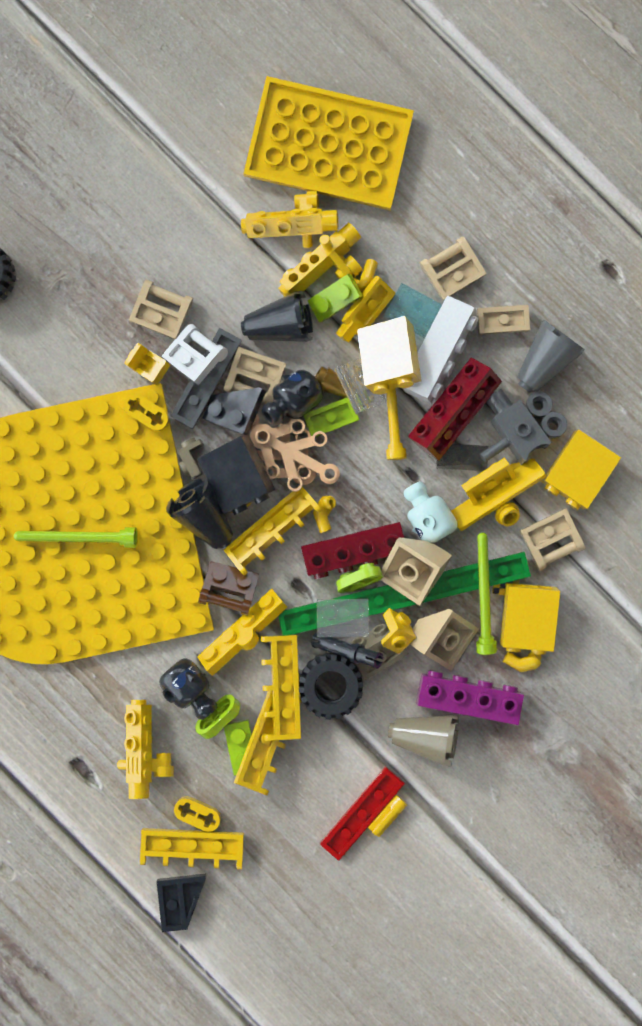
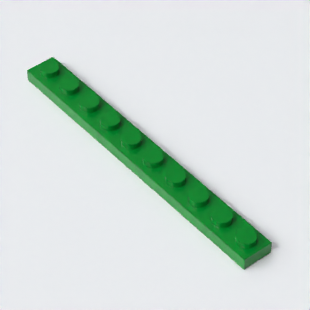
M525 552L489 560V586L531 577ZM478 563L444 571L423 603L478 590ZM385 585L286 609L278 618L283 636H289L383 613L389 608L396 610L416 605V603L391 586Z

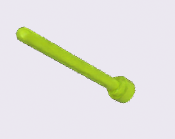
M125 527L120 532L17 531L14 533V539L16 541L112 542L124 545L125 548H136L137 528Z
M482 532L477 536L481 636H479V640L476 642V650L478 654L491 655L497 653V641L494 640V636H491L488 536Z

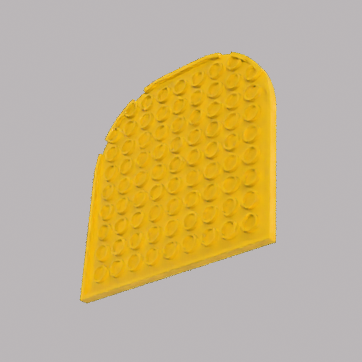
M162 383L16 413L0 418V655L24 663L56 664L214 630L209 603H206V605L198 603L204 578L195 536L166 512L170 499L173 498L175 501L180 496L178 491L184 487L170 418L169 424L164 430L154 431L128 415L124 410V401L127 396L139 394L162 408L169 416ZM140 399L136 402H130L129 405L132 406L131 412L139 410L144 413L146 409L140 406ZM149 412L147 415L154 421L153 426L164 422L161 419L162 413L154 415ZM125 527L137 528L136 548H125L124 545L112 542L16 541L14 539V533L17 531L120 532Z

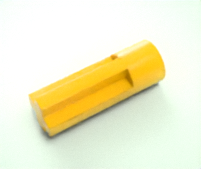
M396 795L368 828L374 835L380 837L408 804Z

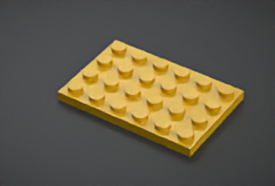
M266 76L243 175L244 177L304 191H317L321 195L391 211L414 110Z

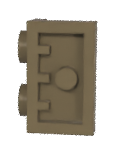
M386 622L375 626L372 631L362 637L355 638L351 642V644H363L367 649L383 653V660L375 659L383 662L378 669L363 663L356 664L365 680L409 654L406 648L397 654L382 646L381 640L390 632Z

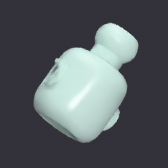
M419 481L404 490L405 499L414 506L408 512L407 517L414 527L412 531L418 534L421 540L436 543L457 529V520L445 500L436 495L429 497L427 487L423 482Z

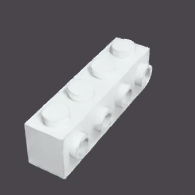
M450 296L446 297L418 351L422 381L414 383L411 387L402 388L404 392L429 404H432L434 398H439L443 390L442 383L445 377H449L455 367V362L453 361L458 353L461 354L466 346L467 340L465 338L468 332H472L477 325L478 317L474 307Z

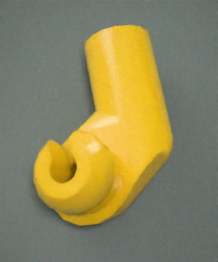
M373 259L366 260L360 280L354 278L361 293L375 276L378 263Z
M323 496L319 499L317 504L321 507V512L318 513L313 510L320 533L332 529L328 520L330 512L336 506V500L332 496Z
M508 651L502 662L523 673L537 669L541 665L542 656L530 652L528 656L520 658Z

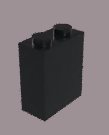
M249 435L240 436L197 458L224 514L233 512L234 515H237L248 509L247 504L255 501V504H259L269 499L268 494L275 491Z

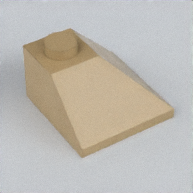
M399 537L381 570L383 576L381 581L420 606L441 577L452 555L434 543Z
M447 609L418 619L412 628L416 638L410 645L452 671L479 629L452 610Z

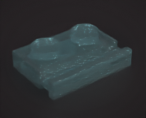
M401 283L384 317L393 320L406 316L414 325L415 334L425 338L442 304Z

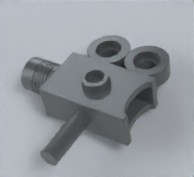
M499 389L486 402L496 415L490 423L502 439L483 451L480 457L484 462H487L506 448H509L522 465L527 461L528 455L539 448L546 449L552 443L549 438L556 439L561 437L567 429V420L559 412H550L553 405L552 399L545 392L538 391L532 393L527 399L526 405H524L521 400L514 404L511 403L505 392ZM534 403H540L542 409L537 410L534 407ZM534 418H543L541 424L539 425ZM549 423H554L557 426V430H551Z

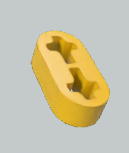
M131 394L125 399V412L154 431H162L168 426V414L139 394ZM140 399V406L146 410L144 413L139 410L131 412L132 406L129 405L130 402H136ZM149 412L154 415L162 413L161 419L164 422L153 426L154 421L147 415Z
M189 796L181 797L175 804V816L187 824L207 832L214 831L220 824V812L213 806ZM186 803L191 804L190 809L197 813L187 812L184 815L179 805L184 806ZM200 813L208 816L209 813H212L214 815L213 819L216 822L206 825V819L198 815Z

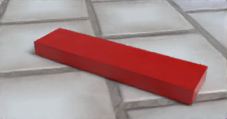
M385 766L321 840L320 845L340 861L405 785V782Z

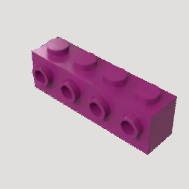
M428 670V674L421 673L416 704L421 707L519 725L524 694L518 692V687L503 684V688L493 687V682L478 680V684L468 682V677L453 675V679L443 677L442 672Z

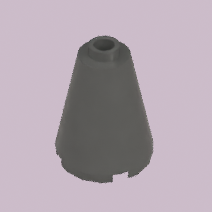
M543 320L517 377L520 379L518 384L528 392H531L533 389L538 392L578 358L585 349L550 323Z

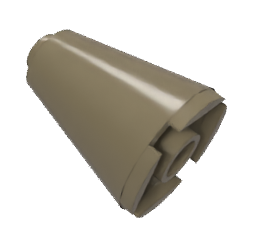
M459 716L396 718L395 722L389 725L388 738H392V744L443 766L452 767V762L448 759H454L459 730H455L456 724L454 723L459 724Z

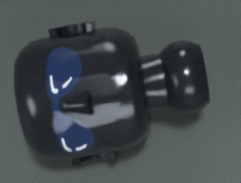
M297 370L290 375H283L282 381L274 386L272 390L274 401L264 404L261 410L262 414L271 425L280 424L285 415L291 419L301 418L321 402L323 398L322 387L315 376L306 370Z
M188 658L179 660L160 677L159 684L163 690L164 698L181 709L191 705L199 720L203 721L218 708L216 701L208 698L205 694L210 686L206 674H203L192 660Z

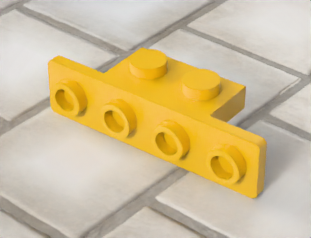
M504 457L461 485L469 499L451 510L457 520L458 529L460 531L465 530L544 479L546 474L537 461L532 458L515 470H512Z

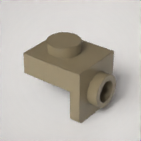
M191 438L181 444L182 448L178 450L183 460L179 462V465L185 476L190 474L195 479L203 473L191 452L204 446V443L201 439L195 440V438Z

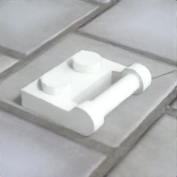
M190 324L180 333L162 357L199 386L214 366L227 357L228 350L222 345H216L201 334L199 328ZM194 340L210 353L205 358L189 346L188 343Z

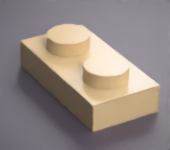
M529 305L477 309L479 335L530 331Z

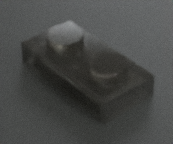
M452 444L439 461L436 459V469L484 471L487 469L488 461L484 462L480 454L488 449L489 446Z

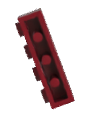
M471 357L408 437L421 450L439 461L503 381L490 367Z
M397 522L301 546L308 576L313 575L315 580L329 576L328 571L338 569L339 573L354 570L353 565L378 564L377 559L388 558L396 540L399 537L404 538L401 523Z

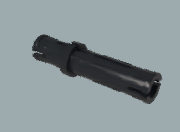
M316 632L312 639L319 640L318 642L311 641L313 648L348 658L352 663H363L376 669L383 663L375 660L377 658L383 660V653L367 649L363 644H351L320 632Z

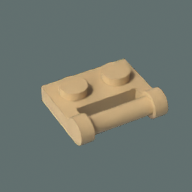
M463 236L457 239L454 245L429 260L425 258L419 262L423 272L429 278L442 301L447 296L451 297L487 274ZM460 252L464 254L465 257L438 274L433 269Z
M146 279L129 321L176 339L192 306L193 298L187 295L183 297L155 286L154 282ZM151 294L180 306V309L176 312L147 300L148 296Z
M238 347L224 386V391L232 392L253 388L236 382L237 375H241L270 385L268 393L266 392L263 398V402H265L264 404L273 402L272 390L274 386L281 382L286 363Z
M567 508L520 530L539 571L546 569V565L575 551L579 553L585 550V545ZM570 535L572 542L544 556L541 555L540 549Z

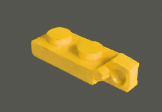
M375 276L362 292L363 297L355 301L342 319L343 324L335 334L343 341L349 343L355 334L358 335V329L372 325L396 292L380 277Z

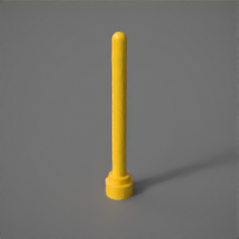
M396 388L386 393L390 444H388V449H386V459L402 460L407 458L406 448H403V443H400Z

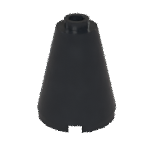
M295 291L245 315L244 321H241L243 335L247 336L249 340L311 341L313 337L309 336L308 333L313 332V323L309 304L303 305L302 298H306L304 292Z
M197 479L182 487L178 491L180 496L175 501L171 498L168 502L166 512L212 548L223 549L227 547L232 541L233 532L209 481L205 479V482H203L202 479Z

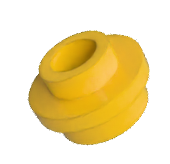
M513 502L500 506L495 513L496 521L506 527L514 525L520 518L519 508Z

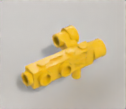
M307 191V194L294 196L295 209L291 211L247 213L246 218L241 219L242 234H247V238L302 235L303 247L310 248L313 246V234H323L326 231L339 230L338 211H322V209H319L318 192Z
M348 222L330 237L322 235L320 237L321 245L313 252L306 253L294 269L290 268L283 274L282 279L279 281L281 286L278 288L282 295L285 297L295 291L306 290L333 265L337 268L334 273L338 279L347 274H351L353 277L359 275L363 271L359 263L351 255L346 259L344 257L350 251V248L361 239V235L356 228Z
M131 700V705H126L124 717L126 723V739L124 743L126 760H119L117 768L119 770H126V783H129V799L149 798V783L152 782V772L153 777L174 776V766L171 765V753H156V758H152V705H147V700Z

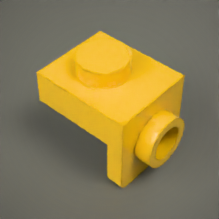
M140 343L136 344L125 361V365L155 385L159 384L171 366L166 360L154 354Z
M389 608L383 614V617L390 632L381 640L383 647L399 654L416 636L410 625V618L403 612L398 613Z

